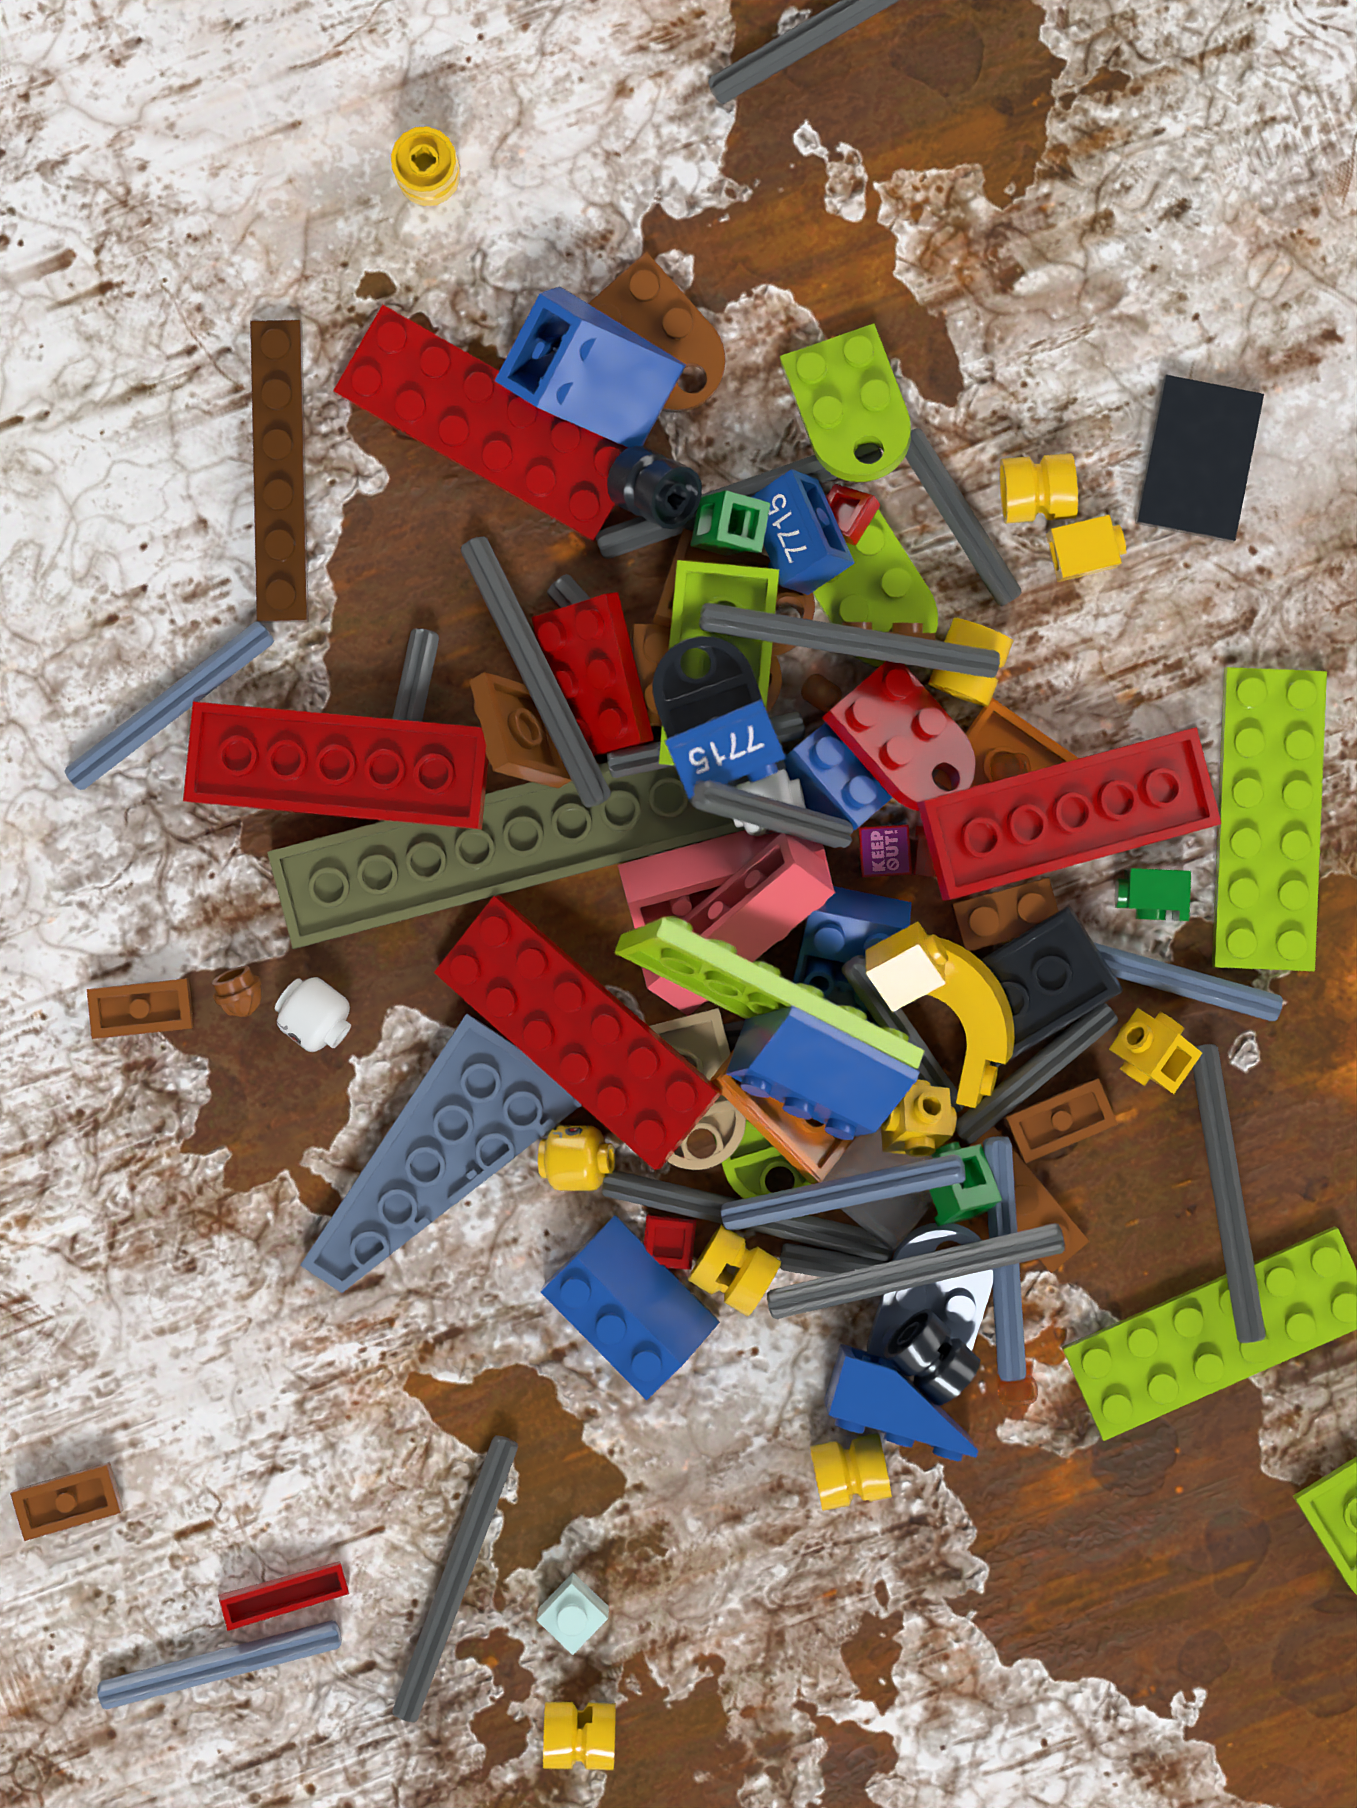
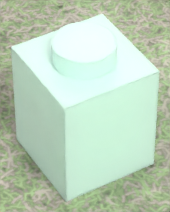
M573 1572L538 1608L536 1620L574 1655L608 1619L609 1606Z

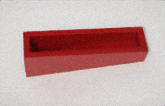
M338 1561L219 1594L218 1598L227 1631L348 1595L349 1591L342 1565Z

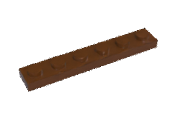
M301 320L250 321L257 621L260 623L309 622L303 327Z

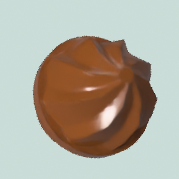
M240 966L226 971L212 982L216 991L213 995L214 1001L228 1015L249 1016L257 1009L262 999V982L259 976L252 974L249 966Z

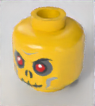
M557 1126L551 1130L547 1139H542L539 1143V1174L541 1178L547 1179L550 1186L555 1190H597L603 1183L605 1174H611L614 1169V1147L612 1143H605L601 1131L596 1127Z

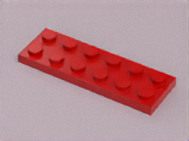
M382 304L333 390L334 394L595 542L598 532L602 530L616 505L612 502L607 489L610 468L615 459L628 447L535 407L495 381L499 370Z
M193 701L183 801L188 803L482 830L489 763L486 755L487 745L482 727Z
M1197 727L917 802L943 901L1222 824Z
M501 895L493 896L434 971L442 981L654 1170L663 1167L723 1093L722 1090Z

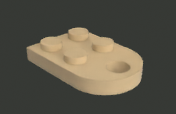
M719 1008L649 1026L709 1080L731 1054ZM721 1094L689 1133L690 1135L699 1128L711 1131L717 1140L715 1152L708 1158L693 1156L687 1147L688 1135L667 1161L680 1168L691 1170L706 1169L720 1164L731 1156L739 1146L745 1132L746 1118Z

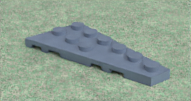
M467 1013L300 1266L343 1293L412 1237L421 1232L449 1208L579 1108L581 1104L512 1042Z

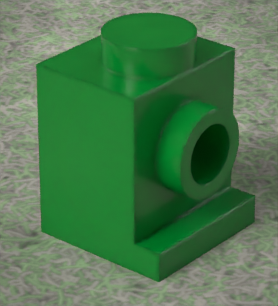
M727 490L702 496L697 509L691 546L725 556L745 551L761 553L771 503Z
M1124 869V878H1117L1115 883V908L1136 909L1135 919L1166 920L1167 910L1172 911V921H1189L1191 871Z
M955 1142L935 1149V1153L931 1154L933 1159L952 1154L961 1156L965 1168V1180L963 1182L929 1189L938 1215L934 1218L938 1227L978 1218L1002 1201L981 1144L961 1149L960 1144Z

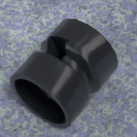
M633 446L624 450L612 464L607 479L608 494L612 502L635 515L643 516L647 521L664 529H676L687 523L698 509L702 496V483L698 474L693 469L673 459H668L664 455L644 446Z
M924 1309L911 1316L895 1331L884 1349V1356L905 1377L914 1376L913 1384L935 1406H939L951 1401L969 1385L980 1367V1359L959 1338L950 1339L951 1330L930 1309Z

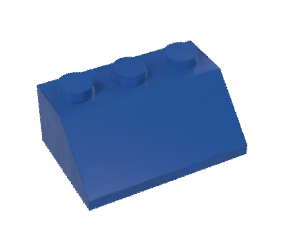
M794 1006L745 1019L726 1074L740 1081V1087L745 1092L762 1098L770 1096L784 1104L783 1110L802 1119L813 1118L825 1124V1131L830 1135L843 1140H853L856 1136L875 1133L917 1081L920 1071Z
M616 1215L544 1283L540 1291L646 1401L683 1366L720 1323L711 1311L668 1268L660 1265L646 1251L644 1243Z

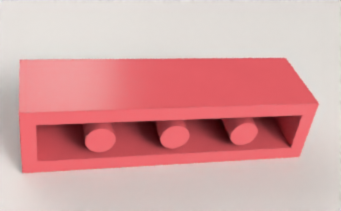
M744 830L618 865L635 929L664 917L682 919L776 839L781 832L751 836ZM790 835L825 861L830 876L823 844Z
M781 833L681 920L693 927V933L707 940L716 939L724 941L737 949L736 955L754 962L776 942L784 939L808 915L821 908L827 899L835 894L825 861L790 835ZM642 967L647 989L687 1016L709 1001Z

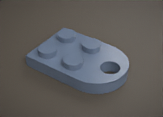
M930 1223L909 1233L898 1245L892 1261L935 1252L936 1247L941 1242L947 1240L956 1241L960 1245L982 1240L974 1232L953 1223L938 1227L936 1223ZM993 1269L883 1294L867 1342V1354L886 1358L884 1356V1349L895 1331L911 1316L924 1309H930L951 1330L950 1339L959 1338L972 1351L991 1292Z

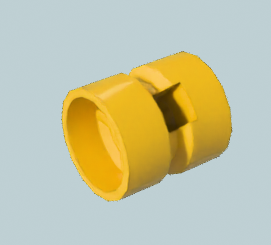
M425 126L414 127L404 132L395 142L391 153V166L403 195L413 203L422 206H435L447 201L457 190L460 181V165L450 139L440 130Z
M1072 453L1044 455L1040 464H1034L1029 456L1002 458L1000 460V497L1005 524L1033 522L1038 513H1042L1048 521L1075 519L1077 517L1078 485L1076 466Z
M953 618L944 642L997 651L1000 654L999 668H1002L1005 665L1014 640L983 625L961 618ZM933 669L928 685L964 701L988 707L999 680L996 677L987 678Z
M721 1224L694 1265L688 1281L711 1295L721 1291L724 1293V1303L748 1317L770 1286L781 1265V1261L759 1247L751 1250L746 1249L745 1239L735 1232L726 1229ZM727 1263L731 1266H737L733 1275L725 1268Z
M879 1433L852 1439L849 1449L845 1450L838 1441L810 1446L822 1511L850 1506L854 1494H858L863 1501L869 1500V1502L892 1498Z
M545 1702L543 1769H572L576 1762H582L586 1770H614L616 1703H587L583 1710H578L573 1702Z

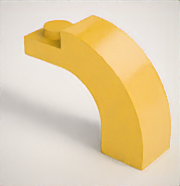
M939 938L949 959L944 963L946 984L926 995L933 996L946 1003L962 1022L966 1034L967 1050L956 1104L976 1108L983 1099V1095H992L998 1067L991 1066L990 1062L1006 1064L1013 1055V1016L1006 994L991 970L970 951L949 940Z

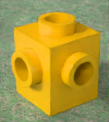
M1139 1008L1136 1009L1129 1021L1122 1026L1117 1038L1109 1048V1050L1125 1061L1120 1070L1143 1086L1151 1079L1173 1094L1202 1055L1199 1049L1181 1036L1185 1028L1161 1011L1156 1018H1153Z
M917 1080L880 1126L882 1152L906 1154L912 1157L930 1156L935 1153V1149L951 1138L955 1131L957 1117L956 1111L950 1102V1088L934 1087L928 1081Z

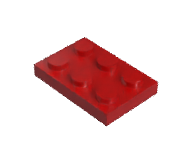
M618 592L606 593L532 617L536 640L593 756L596 757L611 751L654 740Z

